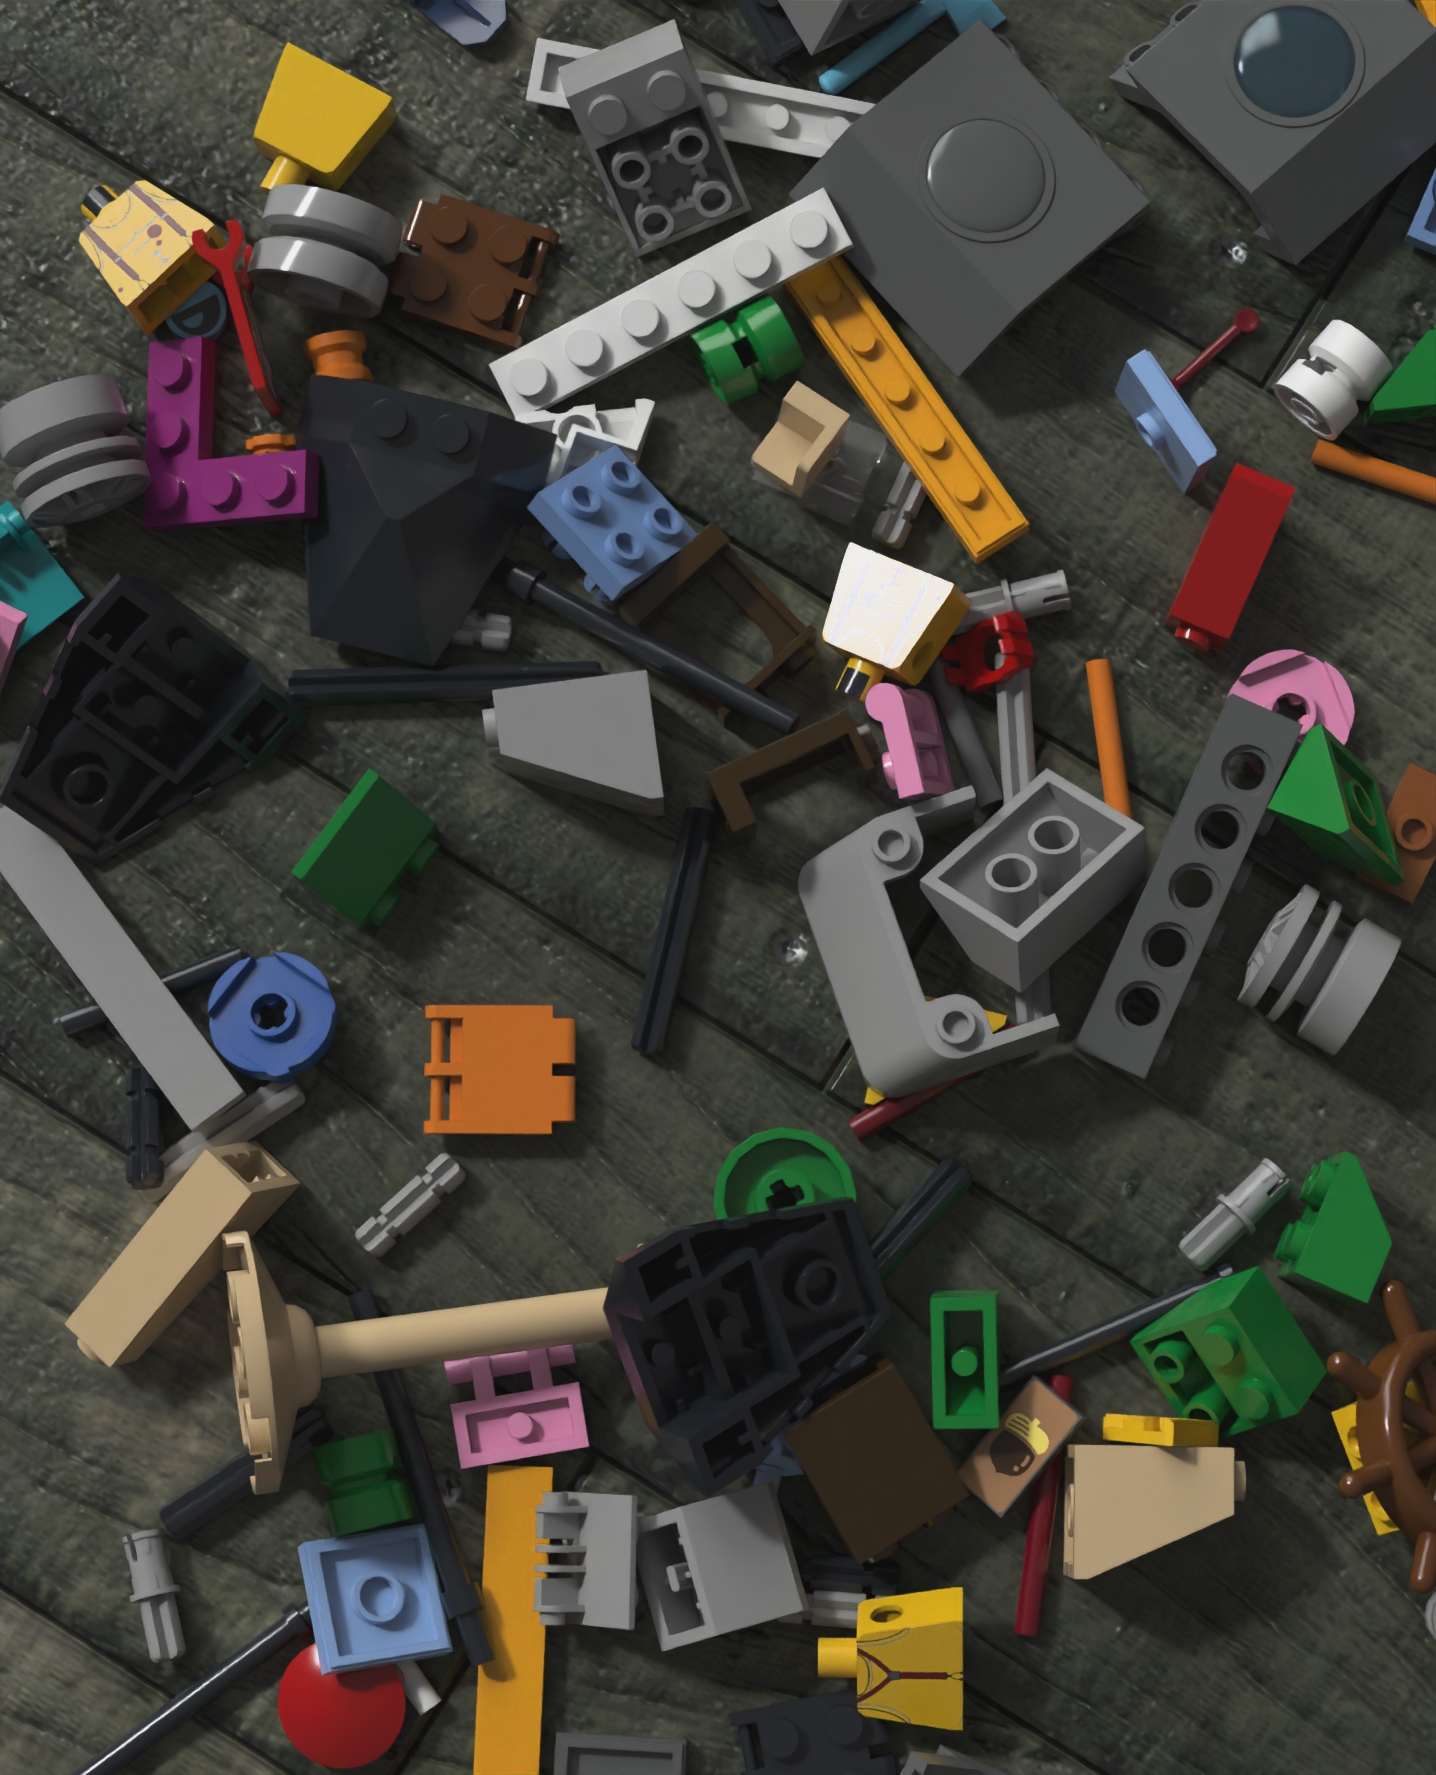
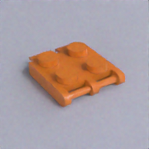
M553 1005L425 1006V1019L431 1020V1063H424V1076L431 1077L430 1120L424 1121V1134L553 1136V1123H575L576 1078L575 1076H553V1065H576V1019L554 1018ZM444 1020H451L450 1063H444ZM444 1077H450L449 1120H443Z

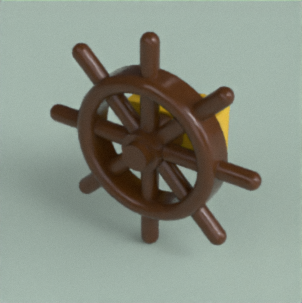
M1388 1280L1381 1285L1379 1296L1396 1341L1380 1350L1368 1367H1365L1344 1352H1335L1327 1360L1328 1372L1358 1394L1356 1402L1331 1412L1353 1471L1341 1477L1339 1490L1348 1499H1358L1363 1496L1378 1536L1401 1530L1409 1539L1416 1543L1410 1574V1586L1416 1593L1425 1595L1431 1593L1436 1587V1330L1421 1331L1405 1287L1397 1280Z

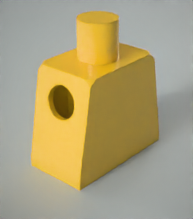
M288 42L282 52L253 136L258 152L274 161L259 187L260 190L268 196L270 189L276 185H305L306 181L310 180L327 190L337 191L393 124L397 117L393 98Z

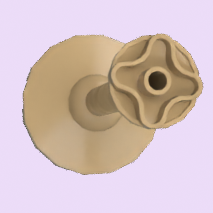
M248 1232L222 1233L221 1253L223 1271L239 1269L238 1271L227 1272L230 1310H226L243 1444L244 1447L249 1448L250 1455L262 1454V1459L255 1460V1476H250L252 1490L255 1495L279 1492L298 1408L307 1406L316 1399L320 1391L321 1379L614 1339L603 1311L608 1287L314 1326L312 1317L306 1310L296 1305L284 1303Z

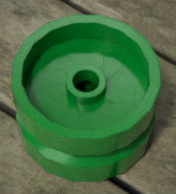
M779 1127L753 1134L730 1152L717 1175L713 1209L716 1220L774 1210L771 1200L774 1194L780 1190L790 1191L796 1198L795 1205L844 1196L853 1198L856 1203L857 1194L850 1168L832 1144L809 1131Z

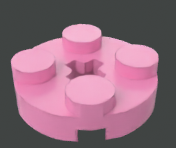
M1293 649L1279 650L1257 658L1245 668L1228 692L1227 698L1233 693L1273 712H1278V700L1282 698H1287L1292 706L1302 704L1306 710V715L1298 720V723L1303 724V727L1297 738L1302 742L1309 729L1319 724L1325 726L1343 745L1348 740L1355 715L1350 688L1336 668L1326 661L1322 663L1315 657L1304 655L1306 652ZM1244 754L1239 755L1252 766L1254 771L1262 775L1261 766L1255 758Z

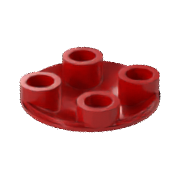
M315 1642L301 1651L291 1661L281 1679L278 1692V1712L283 1729L292 1744L303 1755L320 1765L338 1769L366 1765L383 1755L392 1746L401 1731L406 1712L404 1674L398 1665L389 1664L322 1676Z

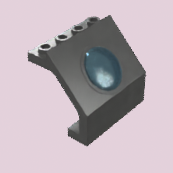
M1408 0L1193 1L1179 8L1172 15L1170 25L1154 39L1133 48L1125 56L1124 65L1109 77L1121 97L1155 109L1165 116L1241 193L1262 225L1253 234L1264 252L1295 265L1436 142V27Z

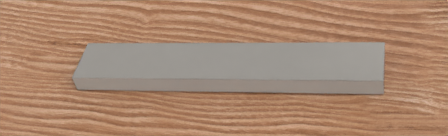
M3 806L0 809V872L185 1123L196 1134L246 1097V1093L60 843L8 807Z

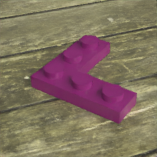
M204 337L150 342L145 463L148 466L153 482L144 491L143 528L155 532L317 518L319 454L305 449L212 459L216 342Z

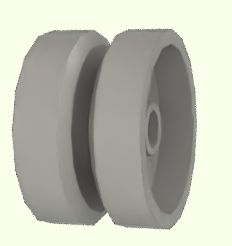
M282 184L271 188L263 212L262 222L264 227L273 236L263 238L254 244L247 269L249 280L261 289L281 299L310 309L354 318H373L381 314L389 282L387 276L378 267L396 260L404 232L402 223L390 213L368 202L335 191L298 184Z

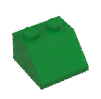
M368 769L291 873L304 890L364 933L372 922L381 927L395 911L402 899V896L396 892L397 888L410 871L419 876L427 868L440 848V844L434 841L440 831L432 819L382 777Z

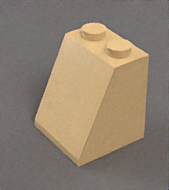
M1066 1444L1064 1451L1063 1575L1073 1579L1092 1578L1234 1515V1501H1244L1246 1469L1244 1461H1234V1448Z

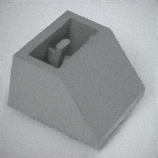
M773 1481L681 1506L639 1520L640 1534L636 1543V1561L662 1652L809 1609Z

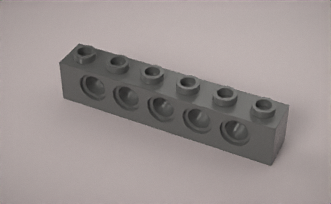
M1233 693L1227 698L1072 1043V1047L1145 1079L1149 1068L1159 1072L1162 1070L1176 1039L1175 1036L1166 1033V1030L1175 1010L1178 1009L1187 1013L1196 996L1202 978L1192 974L1202 950L1213 955L1222 938L1228 919L1218 914L1228 892L1239 896L1247 882L1255 861L1245 857V854L1254 834L1266 837L1276 816L1267 806L1272 799L1271 796L1280 776L1285 775L1302 744V741L1297 738L1303 724ZM1241 754L1249 755L1260 764L1262 778L1255 789L1241 790L1230 782L1227 769L1229 762L1234 756ZM1211 813L1225 814L1231 818L1235 825V839L1226 849L1212 848L1202 837V822ZM1186 871H1195L1202 874L1209 883V897L1198 908L1184 906L1175 895L1176 880ZM1161 929H1168L1177 933L1182 939L1184 946L1181 959L1170 967L1156 964L1151 959L1148 951L1151 937ZM1141 987L1153 993L1157 1000L1158 1008L1155 1017L1149 1023L1137 1026L1130 1023L1123 1015L1122 1001L1129 991Z

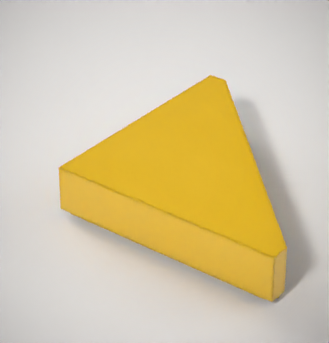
M1106 1414V1417H1103L1102 1439L1163 1446L1218 1447L1219 1424H1215L1213 1420Z

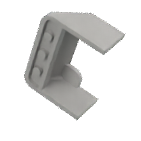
M972 785L876 817L811 858L803 866L799 875V897L863 1079L872 1091L884 1097L898 1098L1053 1046L1056 1042L1060 1025L1055 1013L993 1034L985 1011L980 1004L970 997L952 994L926 1002L884 885L908 876L918 867L923 855V838L974 821L976 794Z

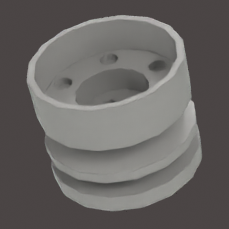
M103 374L85 375L54 382L32 390L10 401L0 409V452L7 466L27 467L17 474L12 485L19 498H26L21 505V510L25 521L30 527H56L95 518L133 500L146 491L153 482L145 461L137 460L142 453L137 439L129 436H115L125 429L130 422V418L113 376Z
M1305 884L1297 896L1276 913L1259 940L1247 963L1244 986L1237 1001L1252 1009L1268 986L1276 989L1277 991L1265 1017L1274 1022L1286 1012L1294 1000L1305 1007L1299 1020L1296 1035L1333 1056L1344 1045L1370 1005L1397 955L1402 939L1366 918L1358 923L1345 939L1340 938L1334 932L1340 919L1342 904L1335 900L1331 902L1318 922L1314 923L1308 918L1319 898L1320 892Z

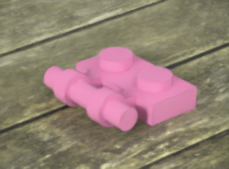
M573 1344L444 1362L448 1385L473 1381L476 1400L450 1404L461 1469L590 1447L579 1382L554 1386L551 1367L576 1363ZM531 1371L534 1390L496 1396L494 1377Z

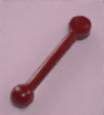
M1243 308L1239 310L1233 319V325L1173 379L1168 378L1179 395L1181 387L1240 335L1245 336L1254 333L1259 324V316L1253 309Z

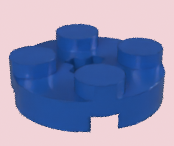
M273 952L276 957H263L257 960L251 956L232 965L215 984L208 1004L210 1034L222 1058L237 1072L257 1080H269L275 1084H286L293 1081L299 1073L313 1067L325 1055L336 1034L340 1012L326 978L316 966L306 959L288 952ZM280 1003L287 1005L284 1011V1016L287 1020L283 1025L278 1028L272 1027L269 1030L261 1028L263 1020L258 1014L261 1008L266 1006L274 1010Z

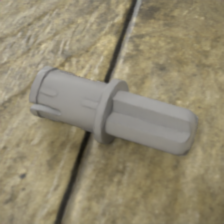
M1063 569L1057 570L1055 573L1009 584L1006 578L1000 579L1001 586L965 594L973 602L953 634L970 632L979 623L993 620V616L1003 615L1009 611L1020 612L1022 619L1064 609L1066 611L1071 610L1072 605Z
M1264 1158L1260 1165L1227 1197L1220 1194L1216 1198L1218 1206L1180 1241L1179 1248L1184 1258L1198 1270H1207L1244 1233L1252 1236L1256 1232L1254 1224L1284 1195L1294 1189L1290 1179L1286 1178L1283 1180L1282 1178L1285 1176V1173L1272 1161Z
M163 1528L146 1530L122 1537L134 1595L129 1596L130 1603H139L149 1654L153 1662H164L180 1658L186 1650L174 1594L182 1590L179 1584L174 1585L166 1552Z

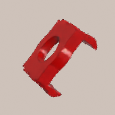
M1009 611L1003 615L993 616V620L983 621L976 625L972 631L954 639L955 646L945 644L940 652L942 662L960 663L961 669L953 667L944 668L948 685L965 686L967 692L977 694L993 685L1006 683L1015 674L1033 666L1032 657H1034L1031 642L1027 641L1026 634H1028L1025 619L1021 617V613ZM999 634L1004 638L998 640L1001 654L1007 655L1004 664L998 670L991 671L984 661V648L991 637Z

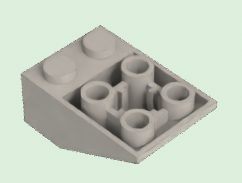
M675 19L558 68L566 100L636 257L752 210Z

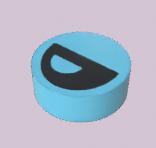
M206 281L165 320L177 339L204 337L215 341L223 334L227 327L229 309L221 291L215 285Z

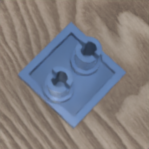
M617 445L612 446L538 492L527 507L545 527L542 533V540L546 547L557 540L558 543L551 552L561 559L573 558L587 573L584 579V586L587 592L590 593L597 586L600 587V590L593 598L602 605L615 604L624 593L659 571L698 535Z

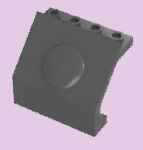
M981 19L849 126L789 193L790 197L797 202L824 187L854 245L852 249L843 254L957 377L981 367L997 350L994 344L1027 310L1106 243L1117 236L1140 227L1156 210L1150 203L1151 201L1146 197V189L1138 178L1129 171L1118 167L1104 152L1103 142L1097 134L1087 126L1077 123L1062 107V100L1055 89L1045 81L1035 78L1020 62V55L1013 44L1003 36L993 33Z

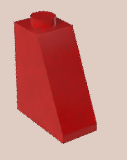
M1239 463L1235 464L1218 496L1164 623V627L1176 631L1173 638L1177 642L1200 652H1209L1210 647L1222 651L1232 634L1296 487Z

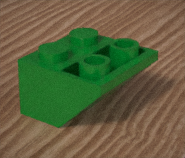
M1343 1151L1326 1160H1322L1319 1166L1316 1164L1311 1166L1299 1194V1199L1307 1202V1206L1301 1220H1297L1294 1225L1291 1223L1287 1224L1277 1245L1274 1259L1283 1262L1277 1277L1346 1307H1353L1368 1303L1392 1246V1240L1357 1156Z
M1260 1266L1209 1283L1137 1333L1130 1341L1132 1347L1179 1418L1215 1421V1424H1219L1218 1440L1298 1414L1328 1371Z

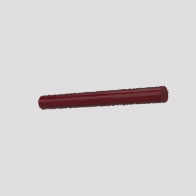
M1049 1374L1047 1384L1071 1404L1074 1378ZM1065 1447L1033 1486L1014 1633L1036 1637L1040 1635Z

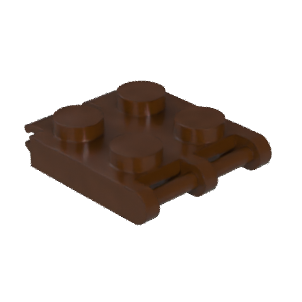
M441 194L437 205L423 200H416L403 237V244L419 250L421 253L417 257L405 252H398L388 280L389 286L386 297L403 303L401 307L402 316L509 351H515L521 348L524 342V338L519 336L530 302L531 300H538L542 290V286L537 282L549 248H556L560 234L552 229ZM531 242L537 244L526 279L520 277ZM513 294L519 296L509 328L507 331L502 330Z

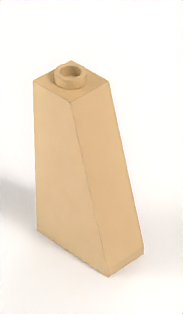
M256 1140L205 1149L65 1322V1325L79 1338L77 1344L81 1351L94 1362L107 1365L109 1368L136 1361L222 1269V1233L247 1231L250 1237H252L301 1183Z

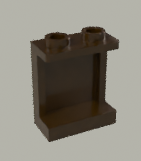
M879 1352L816 1390L810 1397L814 1403L801 1419L792 1417L777 1435L780 1441L791 1451L840 1536L839 1542L844 1551L859 1565L866 1560L877 1562L890 1556L902 1545L901 1538L920 1526L929 1528L944 1522L956 1512L957 1506L955 1504L969 1496L897 1367Z

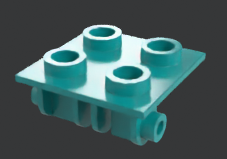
M7 500L0 506V601L28 614L16 650L17 652L82 602L85 597L17 510Z

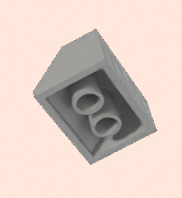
M1046 768L920 879V889L971 961L1021 993L1146 879L1145 827Z

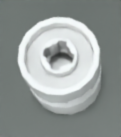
M1332 320L1308 348L1311 359H1297L1273 388L1277 398L1293 417L1306 428L1327 440H1335L1358 414L1359 409L1356 401H1370L1394 373L1392 364L1380 348L1361 331L1341 320Z

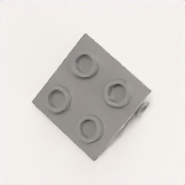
M568 1491L542 1492V1505H536L535 1509L536 1538L558 1539V1544H535L534 1551L558 1553V1564H534V1571L558 1572L557 1578H535L533 1611L539 1612V1624L565 1625V1623L634 1630L635 1608L639 1598L636 1583V1543L640 1534L637 1496Z

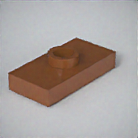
M1413 763L1407 766L1386 808L1406 882L1394 887L1357 872L1352 877L1407 906L1414 903L1436 858V775Z

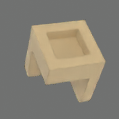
M796 381L782 401L777 423L753 453L751 465L802 498L842 444L850 414L799 381Z

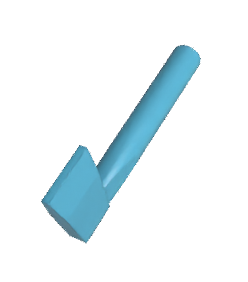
M921 0L819 77L820 86L827 95L836 96L944 14L948 17L958 36L980 19L992 30L1003 22L1006 17L992 0Z

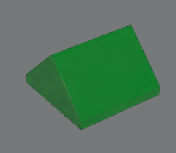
M1319 724L1310 728L1267 808L1323 860L1394 887L1406 882L1377 777L1325 726Z

